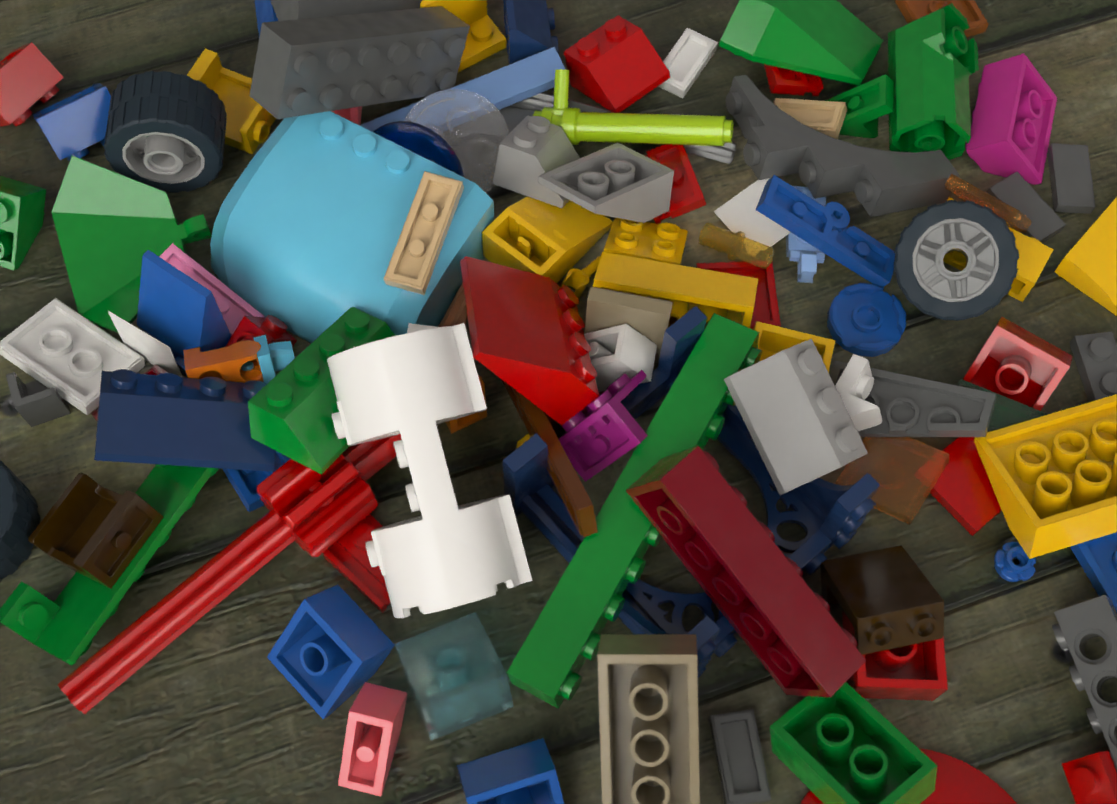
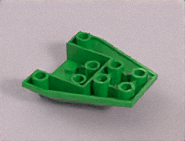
M739 0L718 46L730 51L734 55L753 62L860 86L883 39L837 0Z

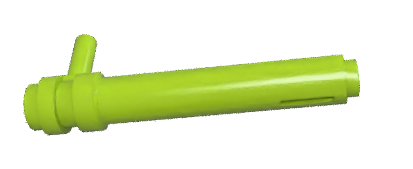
M555 69L554 107H544L542 111H535L533 116L544 117L551 124L562 127L572 145H578L580 141L724 146L725 142L732 143L733 120H726V116L581 112L580 108H568L569 70Z

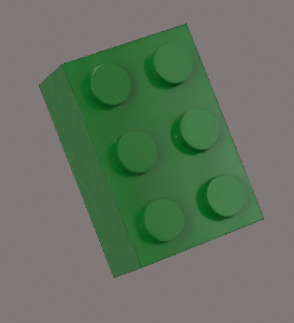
M847 682L831 698L806 696L770 726L772 752L824 804H920L935 791L937 765Z

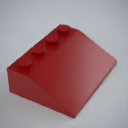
M465 256L460 261L473 358L560 425L565 424L599 397L595 380L597 372L591 364L589 356L591 347L584 336L583 328L585 324L578 312L577 305L579 300L569 287L565 285L560 287L550 277Z

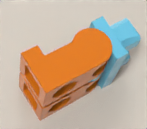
M266 335L254 337V341H240L229 347L201 352L200 347L183 350L187 378L217 377L224 381L244 383L250 380H257L267 384L276 376L277 371L283 370L295 359L291 341L268 344Z

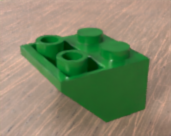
M0 176V266L17 270L43 226L46 189L4 176Z

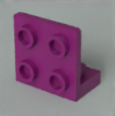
M643 370L631 378L626 373L621 375L606 388V391L599 394L597 399L565 424L561 425L566 432L558 439L573 468L585 482L640 444L648 436L621 403L647 377Z

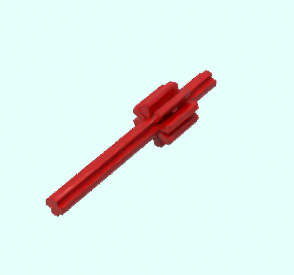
M401 434L349 446L323 474L293 459L288 460L257 485L256 491L269 512L59 682L58 687L79 712L81 711L83 714H86L293 541L310 556L319 557L377 508L378 503L375 499V493L366 481L397 456L393 442L402 440Z

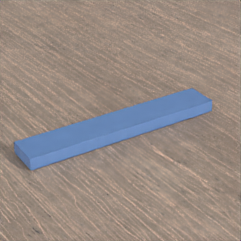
M552 47L360 126L406 148L554 88L555 69H565L555 47Z

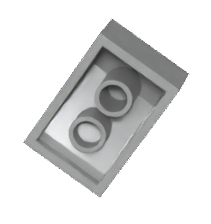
M615 143L539 175L538 183L594 214L645 223L669 211L674 170L620 143Z

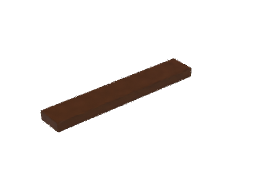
M502 380L530 437L537 434L548 445L547 471L580 536L582 535L584 538L597 533L593 503L545 413Z

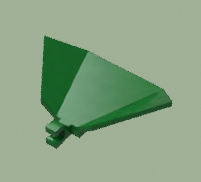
M73 155L71 156L51 212L78 313L95 325L115 332L118 331L108 311L130 324L137 318L142 255L147 250L160 256L173 243L186 253L184 244L212 237L204 214L189 218L184 224L178 225L166 192Z

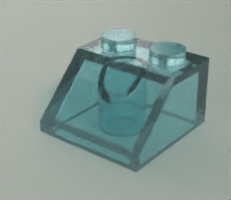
M476 612L394 644L416 707L431 741L514 707L507 673Z

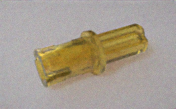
M707 222L699 236L700 245L725 253L728 259L732 261L740 259L765 269L768 268L774 258L775 250L772 247L745 237V233L742 231L734 233Z

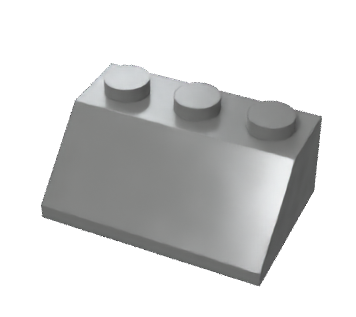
M812 339L778 352L724 379L779 495L787 493L868 454Z

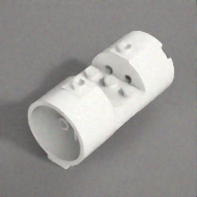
M465 324L430 328L397 335L354 347L329 357L327 363L339 412L332 413V420L338 439L346 437L348 445L352 446L401 434L402 440L393 443L400 468H410L413 483L405 486L412 512L421 510L422 514L418 517L371 531L373 540L365 542L371 567L380 566L382 576H384L394 618L410 616V609L417 606L424 615L475 602L496 595L498 591L497 584L502 582L506 583L508 589L532 581L510 495L504 494L458 506L436 424L487 409Z

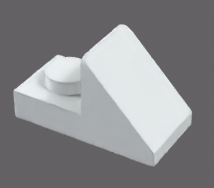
M853 354L835 387L856 430L861 431L877 426L883 420L880 408L875 404L865 401L874 384L869 360Z

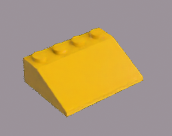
M1117 394L987 432L986 437H974L975 446L1008 527L1029 559L1117 532Z

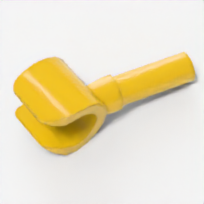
M600 256L582 270L577 268L570 269L560 287L563 285L573 287L575 295L579 298L589 283V278L597 270Z

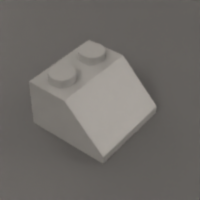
M527 115L500 143L492 184L563 208L569 199L539 184L538 176L580 159L562 127L551 124L544 117Z

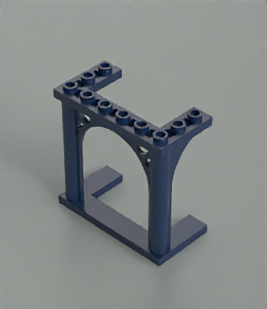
M696 306L665 330L658 367L652 372L651 381L640 383L621 401L622 405L634 419L638 418L669 392L702 335L707 316ZM728 404L722 417H725V422L717 439L750 472L756 481L765 502L767 527L775 537L774 543L779 549L792 552V554L785 553L784 556L793 560L799 566L802 573L805 571L811 576L821 567V562L828 559L824 555L826 551L833 545L841 549L857 533L856 529L866 520L865 516L876 505L872 497L880 487V484L869 473L865 474L855 484L849 486L837 485L817 478L779 495L736 404L735 406ZM535 434L503 459L504 493L510 495L515 517L523 512L566 561L570 563L584 538L582 535L580 536L563 500L552 489L555 485L547 471L548 445ZM782 500L786 510L790 506L794 511L780 513L776 509V503ZM783 523H796L804 528L806 537L800 541H787L777 534L776 529ZM639 579L635 584L629 582L622 594V597L625 598V603L618 617L633 634H697L698 678L706 671L707 668L705 666L711 661V655L715 653L718 658L722 657L738 641L734 637L737 631L720 610L717 615V621L714 623V614L711 609V605L714 602L706 592L697 594L673 593L653 587ZM644 595L652 597L651 600H648ZM668 602L674 606L671 623L665 618L668 612L658 607L660 604ZM695 605L701 609L704 619L688 632L682 624V612L687 606Z

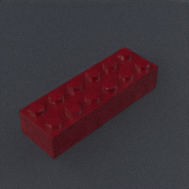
M699 445L662 458L626 490L786 695L831 698L865 663L866 659L856 648L857 641L853 635L837 624L829 613L830 607L827 602L809 588L802 579V571L793 560L784 556L774 543L775 537L771 530L765 524L756 520L746 507L747 501L743 494L727 483L719 472L717 461L711 454L702 450Z

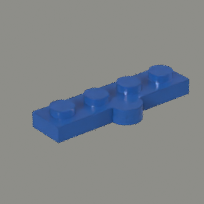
M775 175L766 182L756 211L872 284L884 287L890 283L894 271V251L855 226L847 228L850 223V216L842 204L829 202L822 206Z

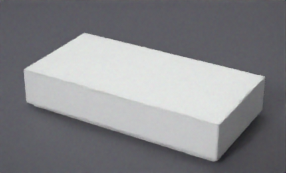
M687 28L663 61L670 72L671 78L658 87L683 99L716 52L718 42Z

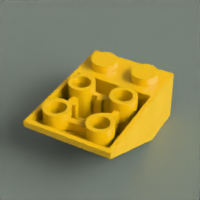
M527 196L508 206L482 231L483 256L492 263L550 277L557 283L611 228L613 221L605 215L594 214L570 200L563 208H559Z

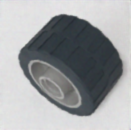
M149 71L139 75H132L127 80L121 81L111 94L104 142L106 160L110 162L113 170L119 174L162 191L179 193L180 191H192L198 187H204L210 181L215 180L219 175V171L222 170L227 121L225 105L218 98L214 90L209 89L206 84L199 80L196 81L184 74L180 75L169 71Z

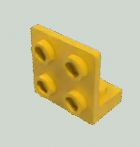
M423 0L420 2V8L442 6L470 26L458 72L507 48L506 37L487 15V0Z
M614 217L603 252L681 265L688 231L680 229L679 226L672 223H641Z

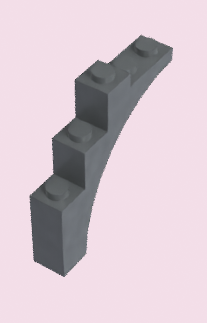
M747 75L735 76L730 92L726 96V108L729 114L733 115L741 128L743 136L748 139L743 149L745 163L751 167L758 180L769 179L773 175L780 177L798 173L801 182L810 190L814 199L853 191L869 216L875 217L945 203L960 176L941 150L925 152L884 151L857 146L814 130L780 110L759 91Z

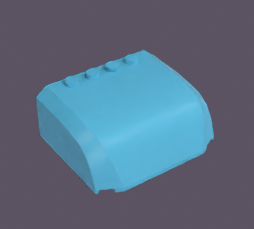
M331 111L284 118L252 158L220 207L214 222L210 243L211 268L222 283L265 317L271 315L280 319L287 325V331L310 343L316 340L352 306L386 322L395 336L406 334L409 323L437 327L463 282L460 261L465 256L479 260L485 258L483 256L482 231L495 220L494 200L476 183ZM424 171L463 181L464 190L425 295L386 285L384 276Z

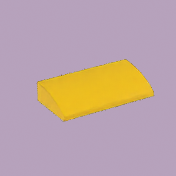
M1117 197L1068 252L1054 271L1116 316Z

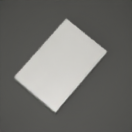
M57 298L53 299L0 341L1 356L47 388H55L63 399L86 415H89L99 406L102 371L127 369L137 373L145 366L143 356Z

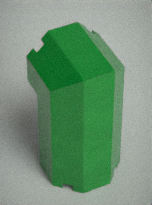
M952 3L888 32V76L894 81V111L889 113L890 151L925 152L941 150L948 160H952L963 155L965 142L969 143L971 139L969 76L979 70L978 47L974 38L967 40L964 34V30L970 28L967 19Z

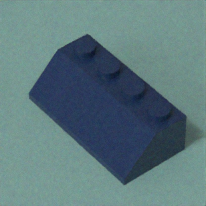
M127 369L102 371L94 460L274 472L276 451L251 438L248 401L266 383L257 380H250L245 383L224 381L217 377H205L202 379L184 378L173 373H162L159 375L137 374Z

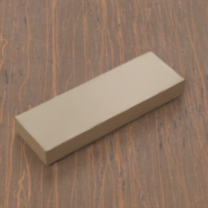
M424 171L385 273L384 281L386 285L425 295L464 190L463 181Z

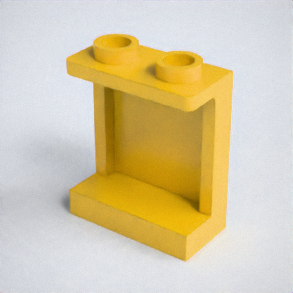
M205 48L187 76L206 84L223 101L225 112L227 113L225 144L253 155L259 144L264 143L268 138L270 127L276 118L249 96L252 78L222 67L218 53Z

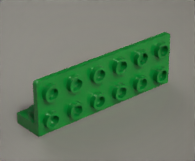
M154 464L155 467L135 494L141 497L164 518L114 586L110 589L76 572L53 602L21 581L0 608V623L47 653L71 666L74 665L78 658L88 651L96 633L104 622L117 611L120 600L130 586L143 575L146 564L157 549L169 539L172 528L183 513L192 507L201 488L219 468Z

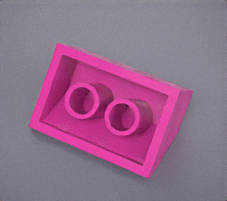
M1025 54L984 65L981 82L978 84L975 110L972 112L971 139L969 143L966 142V151L968 156L977 163L983 172L1005 178L1018 172L1027 183L1037 185L1042 183L1057 97Z

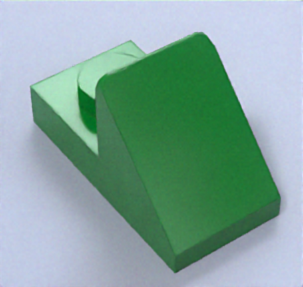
M882 75L825 100L846 103L847 113L839 135L863 138L878 137V118L894 111V81L888 75Z

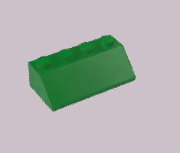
M353 306L349 308L248 401L251 438L323 474L349 447L346 437L338 439L334 428L332 413L339 412L327 359L345 350L395 336L388 324Z

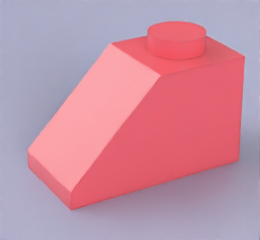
M368 682L364 683L349 710L338 786L382 796L402 729L407 692Z

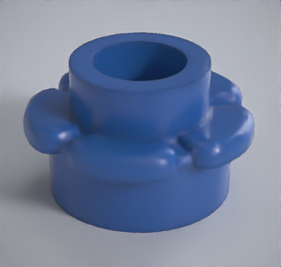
M1018 542L1005 543L1002 550H997L994 557L995 569L1001 578L1009 582H1017L1020 580L1026 581L1034 575L1035 568L1033 566L1036 563V557L1029 559ZM1013 558L1019 560V565L1013 563Z

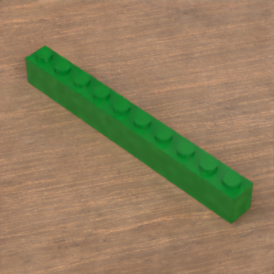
M716 313L713 314L645 432L648 436L636 447L595 518L598 532L584 537L509 667L507 675L512 684L558 709L564 698L569 701L573 698L582 680V676L578 673L586 659L592 661L598 654L600 634L608 620L614 622L619 616L625 603V598L622 597L623 592L629 582L635 584L639 580L646 564V560L642 559L650 545L656 547L662 538L626 490L662 458L698 445L703 450L709 438L716 440L725 422V417H722L726 407L728 404L735 406V402L724 379L760 361L762 350L758 349L759 332Z

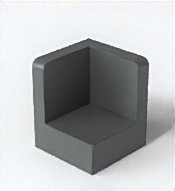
M15 372L6 374L14 407L31 427L71 414L68 402L59 395L55 388H47L37 380L24 384Z

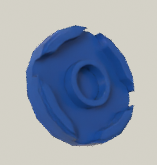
M858 283L845 287L834 298L827 313V327L832 338L844 350L858 356L875 357L889 352L898 344L906 328V313L900 300L893 294L890 296L883 291V287L876 284Z

